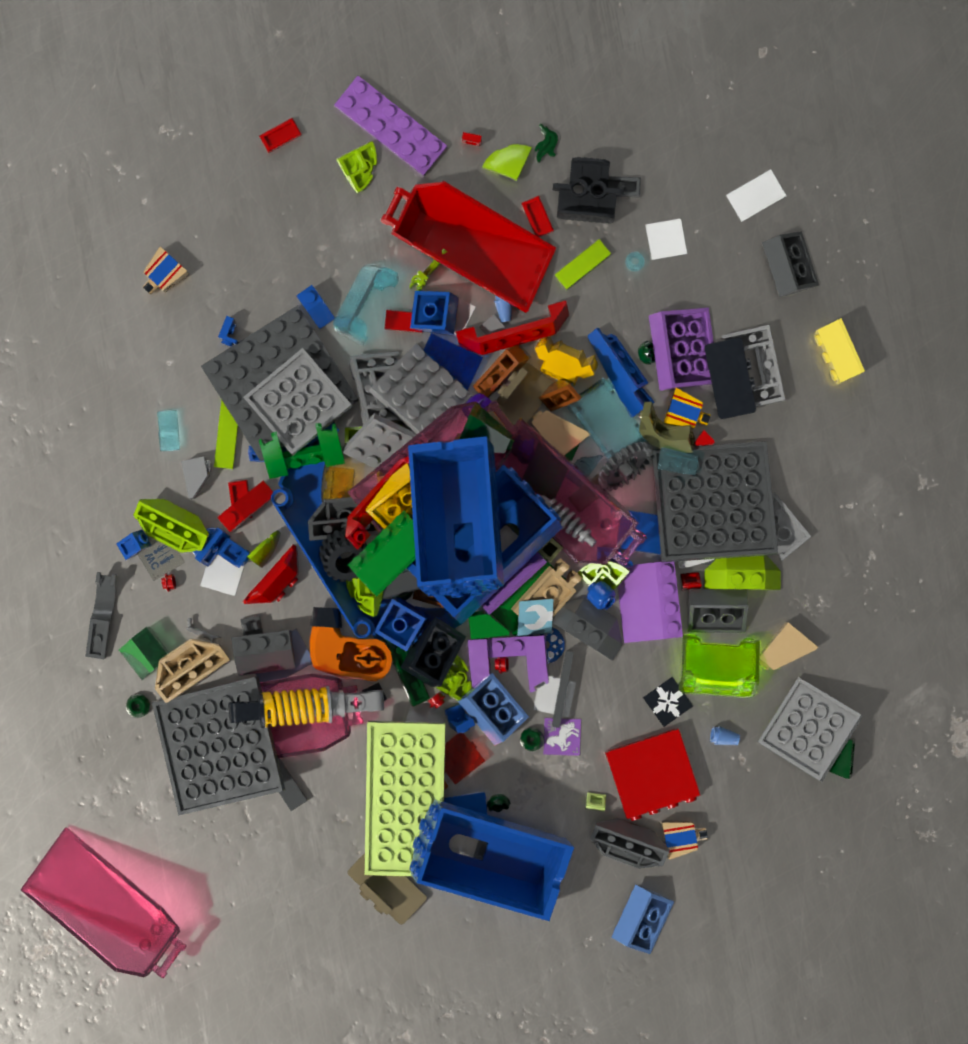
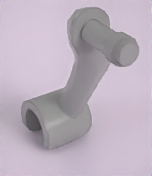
M192 618L187 619L188 628L186 630L210 640V643H214L215 638H221L199 628L192 627Z

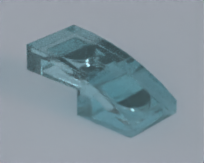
M177 410L158 411L160 451L180 450Z

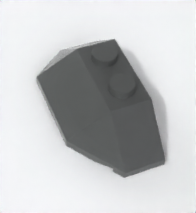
M364 497L324 499L308 520L309 540L328 539L327 535H333L334 531L338 530L340 532L342 529H346L348 516L361 503ZM373 519L365 529L370 535L380 534L384 528Z
M586 598L567 601L552 619L553 624L612 661L623 645L617 618L603 609H597Z
M619 818L596 823L590 838L604 856L639 869L663 866L670 851L654 831Z

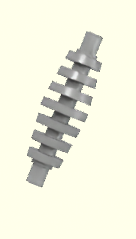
M545 495L542 496L549 508L552 507L562 519L560 521L563 526L562 530L566 529L565 532L568 534L573 532L572 537L575 539L579 537L578 541L581 543L587 542L591 547L596 544L597 541L591 536L592 531L589 528L585 531L587 525L585 523L579 525L582 520L579 517L575 519L577 515L575 512L569 514L570 509L568 507L563 509L564 505L562 503L556 506L558 502L556 499L550 500Z

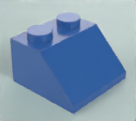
M415 291L410 328L434 334L454 335L459 297L451 292Z
M396 596L391 600L374 632L407 652L421 633L430 615Z

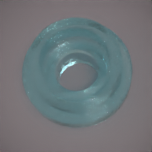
M638 252L630 253L625 260L626 267L631 271L641 270L645 262L644 257ZM633 258L638 259L639 263L637 265L632 264L631 260Z

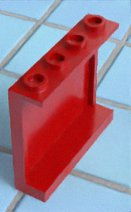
M678 728L605 751L626 819L630 818L631 821L642 818V814L649 812V815L661 812L660 808L667 806L668 809L679 806V802H693L697 800V796H700Z

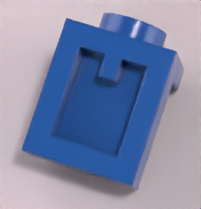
M226 316L218 337L222 340V344L232 347L233 344L237 345L238 341L230 338L229 335L234 334L237 324H234V318Z
M139 530L130 533L116 543L125 560H128L143 549L149 548L151 543L144 531Z

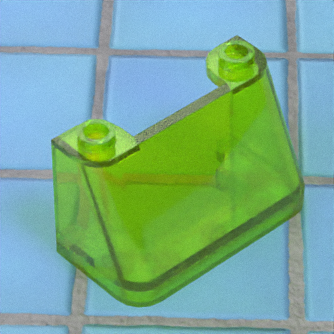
M695 634L683 635L679 691L687 694L740 698L755 696L759 685L760 641L745 638L739 643V646L701 643V639Z

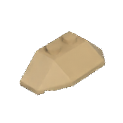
M191 638L159 660L155 690L164 702L168 703L224 665L230 658L219 644Z

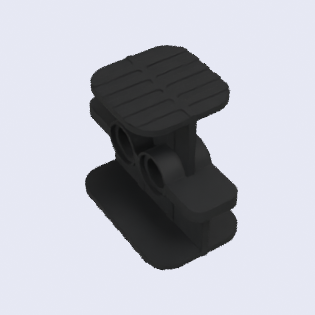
M587 157L572 158L570 183H553L552 190L559 191L557 218L608 224L614 222L616 197H623L624 190L608 188L610 161ZM575 185H581L584 188V191L582 193H576L573 190V187ZM594 187H600L603 190V193L601 195H595L592 189Z

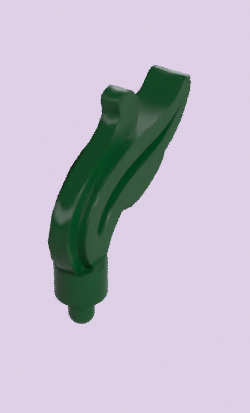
M539 124V127L542 129L541 132L545 135V139L539 142L534 150L536 152L540 149L536 156L537 163H540L541 158L546 153L550 157L556 155L554 148L557 144L558 136L547 126L544 127L543 124Z

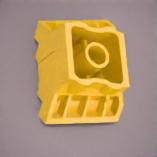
M551 336L541 338L535 347L538 358L544 361L540 371L557 380L563 379L570 383L571 386L576 385L579 377L585 379L593 376L597 370L598 362L595 355L586 358L583 349L579 351L564 344L562 340L553 343Z

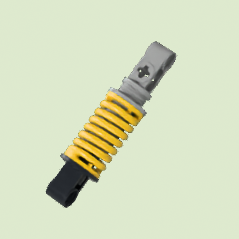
M329 686L321 687L319 691L316 688H312L310 691L309 689H304L303 692L300 689L296 690V692L289 690L288 694L285 690L281 691V693L275 691L273 696L271 692L259 691L258 701L228 703L229 723L259 720L262 729L268 727V724L276 727L277 718L279 719L280 726L285 725V720L287 725H292L293 719L294 723L299 725L300 718L303 724L308 723V718L309 722L314 724L315 717L317 723H332L333 716L340 715V717H345V714L350 712L383 711V690L344 694L343 690L331 692ZM355 697L358 701H360V703L357 704V707H354L353 704H350L352 701H354Z

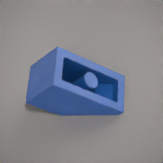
M313 285L296 295L319 329L335 319Z

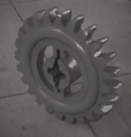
M636 442L616 452L605 463V466L602 467L598 477L599 485L606 491L617 490L618 486L622 488V481L628 485V480H635L634 477L637 474L641 475L639 468L646 470L643 463L645 465L650 464L648 460L652 459V448L646 442Z

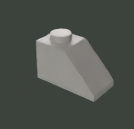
M204 456L181 461L188 497L191 500L197 497L210 477L209 472L212 471L210 460H206Z

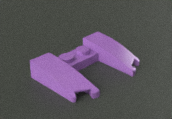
M546 635L468 640L472 687L491 674L490 658L526 656L530 692L536 691L535 686L543 681L546 684L549 683Z

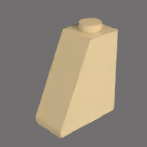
M540 410L532 416V426L558 459H561L590 436L587 431L547 410L543 413Z
M786 622L758 655L757 658L760 660L758 664L765 670L769 668L776 670L815 651L818 647L789 622Z

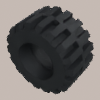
M342 529L340 532L336 530L333 535H327L328 539L322 541L323 545L319 549L325 572L333 580L337 581L340 579V582H345V580L350 582L353 581V578L358 579L348 564L367 546L365 541L359 549H356L345 537L346 529ZM353 552L347 558L338 559V557L343 553Z

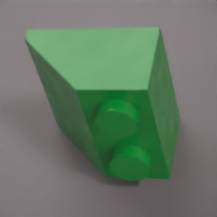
M475 611L469 617L471 639L510 635L505 627L490 615L484 614V611Z

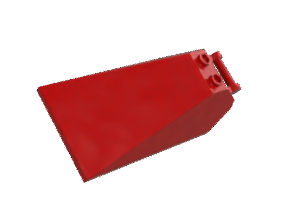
M445 181L417 184L412 188L411 192L396 187L386 214H383L381 218L383 224L393 227L391 234L525 313L529 311L556 250V247ZM401 198H403L406 202L396 220L393 218V215ZM445 249L447 252L442 255V250Z

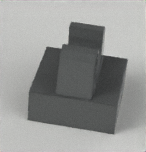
M260 616L240 619L244 636L263 634Z

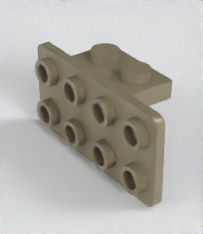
M526 363L518 373L516 371L512 373L508 378L510 383L508 386L504 384L497 392L500 396L487 411L512 434L511 438L513 439L517 437L543 402L539 397L553 383L530 363Z
M365 853L347 872L360 886V895L367 901L370 899L375 904L373 907L380 914L383 912L386 915L389 914L400 925L404 924L427 899L426 895L406 876L365 875Z

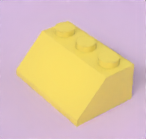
M842 318L815 331L814 339L816 344L822 347L824 352L822 357L825 363L830 365V375L833 381H837L840 384L865 372Z

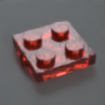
M457 733L445 743L444 774L446 773L455 785L485 761L476 749L477 746L473 741L470 742L464 733Z

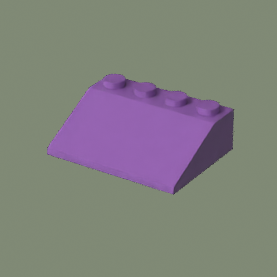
M709 308L661 311L649 315L660 391L712 384L705 353V345L714 343Z
M653 562L626 567L630 572L618 586L624 643L683 637L675 562Z

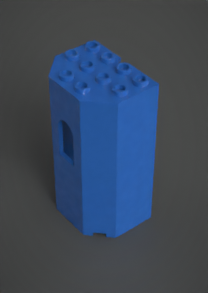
M485 436L453 440L446 443L433 442L408 445L417 587L428 596L451 595L452 598L463 597V594L471 593V596H479L483 592L496 590L504 586L494 446L491 441ZM473 523L475 553L471 560L462 562L456 557L454 525Z
M503 465L496 471L500 530L507 524H515L519 528L518 538L502 552L505 584L563 526L560 523L562 519L552 507L549 508L545 500L538 493L535 494L532 487L525 480L522 481L519 474L512 467L508 469ZM473 523L454 525L456 557L462 562H467L473 558L475 553ZM415 559L407 569L417 578ZM498 589L483 592L479 596H471V593L463 594V597L452 598L451 595H438L434 597L462 625Z
M435 799L433 804L430 805L425 818L421 819L419 836L415 837L413 842L414 852L409 871H411V875L416 883L550 921L560 891V883L565 877L574 846L564 837ZM460 834L488 842L483 859L480 860L453 852L449 847L450 839Z

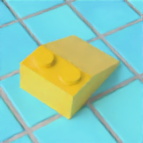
M407 463L391 475L366 508V511L384 529L404 510L413 517L410 467Z

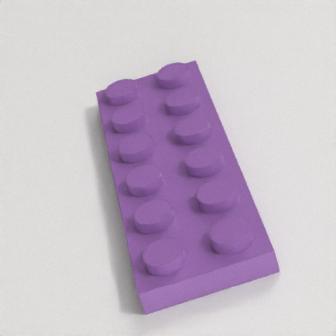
M360 76L354 79L334 104L337 109L423 177L447 148L445 143Z

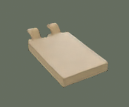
M560 558L555 563L554 569L549 566L514 604L511 610L519 616V601L554 599V617L576 593L573 587L581 581L582 577L574 570H571L567 575V579L564 580L561 576L570 566Z

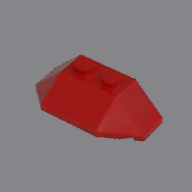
M295 544L289 548L242 601L244 604L279 602L286 595L285 589L288 586L292 588L299 580L297 578L299 575L298 547Z

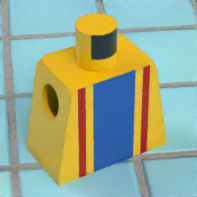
M676 388L663 422L672 426L691 425V428L694 429L697 422L708 425L711 414L701 411L703 402Z

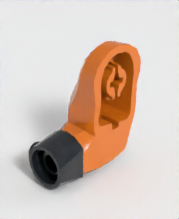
M313 607L310 626H312L310 657L315 669L344 679L377 681L385 677L390 670L392 656L391 651L384 642L378 639L359 640L353 637L342 636L340 628H342V613L339 608Z

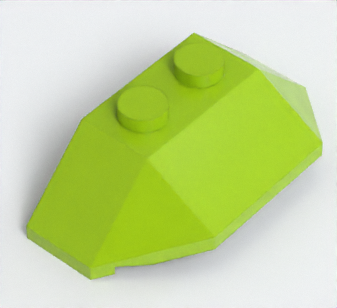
M140 499L133 514L149 537L181 553L196 550L202 551L209 535L199 516L166 499Z
M767 555L715 559L704 570V589L781 590V570Z

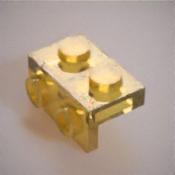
M329 466V470H326L325 473L327 489H324L323 500L352 497L355 469Z

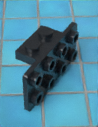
M734 338L705 345V353L719 418L727 419L755 413L756 404L752 389L756 388L754 377L749 375V370L752 367L750 358L745 356L742 339Z

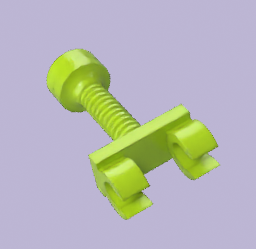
M445 249L442 250V255L447 252ZM433 260L423 272L419 270L417 275L412 277L409 289L414 284H417L416 291H421L422 286H426L428 277L441 263Z

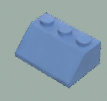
M493 673L470 689L458 701L494 745L504 742L529 718Z
M635 885L611 938L629 948L651 954L674 901L647 888Z

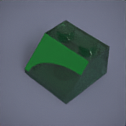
M145 627L119 649L141 680H144L157 670L159 660L170 653L150 627Z

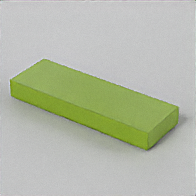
M599 239L554 276L567 290L609 257L611 253Z

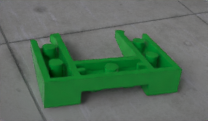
M315 423L320 445L302 448L295 455H292L289 451L283 452L277 431L271 433L273 440L268 441L266 444L260 439L259 443L269 478L287 476L288 469L299 468L300 466L318 464L324 461L326 467L345 464L336 424L332 425V430H321L322 424Z

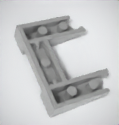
M770 325L722 335V338L726 340L741 338L744 351L755 349L762 381L761 386H756V388L752 389L756 407L786 401Z
M399 352L351 356L349 365L352 378L356 382L362 409L361 418L363 425L374 413L393 423H403L369 392V389L376 383V377L383 376L398 362L396 357L399 356Z

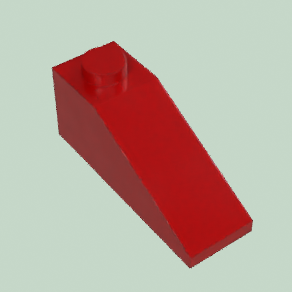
M263 480L217 518L229 532H234L271 500L273 491Z

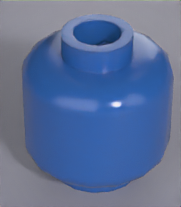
M593 582L588 587L587 599L597 609H608L614 604L616 600L615 591L606 582Z

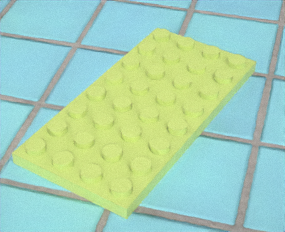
M367 722L365 875L412 876L409 868L413 859V842L420 833V821L422 818H425L430 805L433 804L435 799L444 802L446 723Z

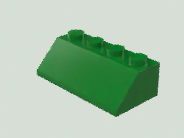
M404 510L348 564L355 575L376 596L415 560L413 518Z

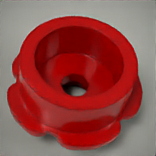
M165 573V577L161 578L162 587L170 592L176 589V579L174 574L168 575V573Z
M498 657V659H495V670H498L500 674L509 670L508 657Z
M441 692L437 693L428 700L431 705L430 708L433 706L436 709L445 703L444 698L446 696H443Z

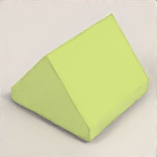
M587 792L585 809L604 812L606 795Z

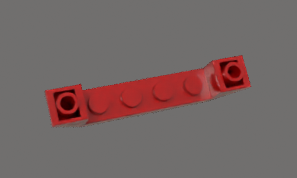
M565 300L548 305L550 315L548 318L477 337L474 327L456 331L459 347L485 355L555 335L569 317L567 302Z
M409 456L398 460L348 516L345 537L356 549H359L371 536L365 528L374 518L366 511L367 506L392 474L406 463L409 465Z

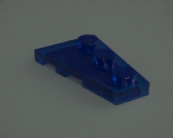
M433 333L430 334L423 350L439 366L444 367L454 380L457 379L467 391L469 390L483 360L482 356Z

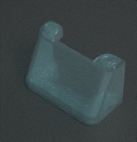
M372 264L363 266L334 319L333 327L335 331L364 347L368 340V337L365 336L367 325L358 316L373 288L381 292L386 287L392 286L395 288L399 281L398 273L389 268Z
M601 378L579 394L582 397L579 401L571 403L566 407L571 413L576 414L575 418L579 420L584 429L590 434V437L598 446L600 452L604 453L605 460L608 462L616 452L626 448L627 445L645 442L646 440L639 431V424L614 392L615 386L609 378L607 380Z

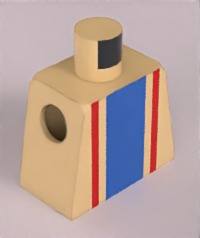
M159 247L143 272L150 278L143 288L150 295L158 287L167 292L187 277L189 273L163 248Z
M661 821L664 842L670 849L667 856L669 860L698 850L697 841L708 839L706 828L695 829L692 821Z

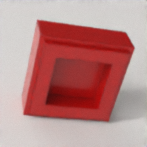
M463 132L462 142L464 144L481 146L482 136Z

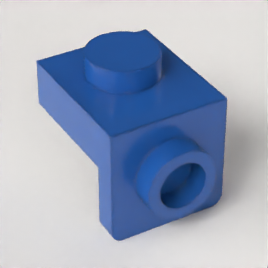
M227 538L216 554L235 567L240 568L247 563L249 559L247 556L250 552Z
M459 703L444 711L450 728L457 733H465L475 726L473 718L465 713L464 708Z

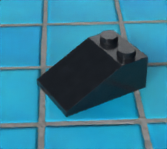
M434 617L409 650L400 668L430 687H441L467 636L439 618Z

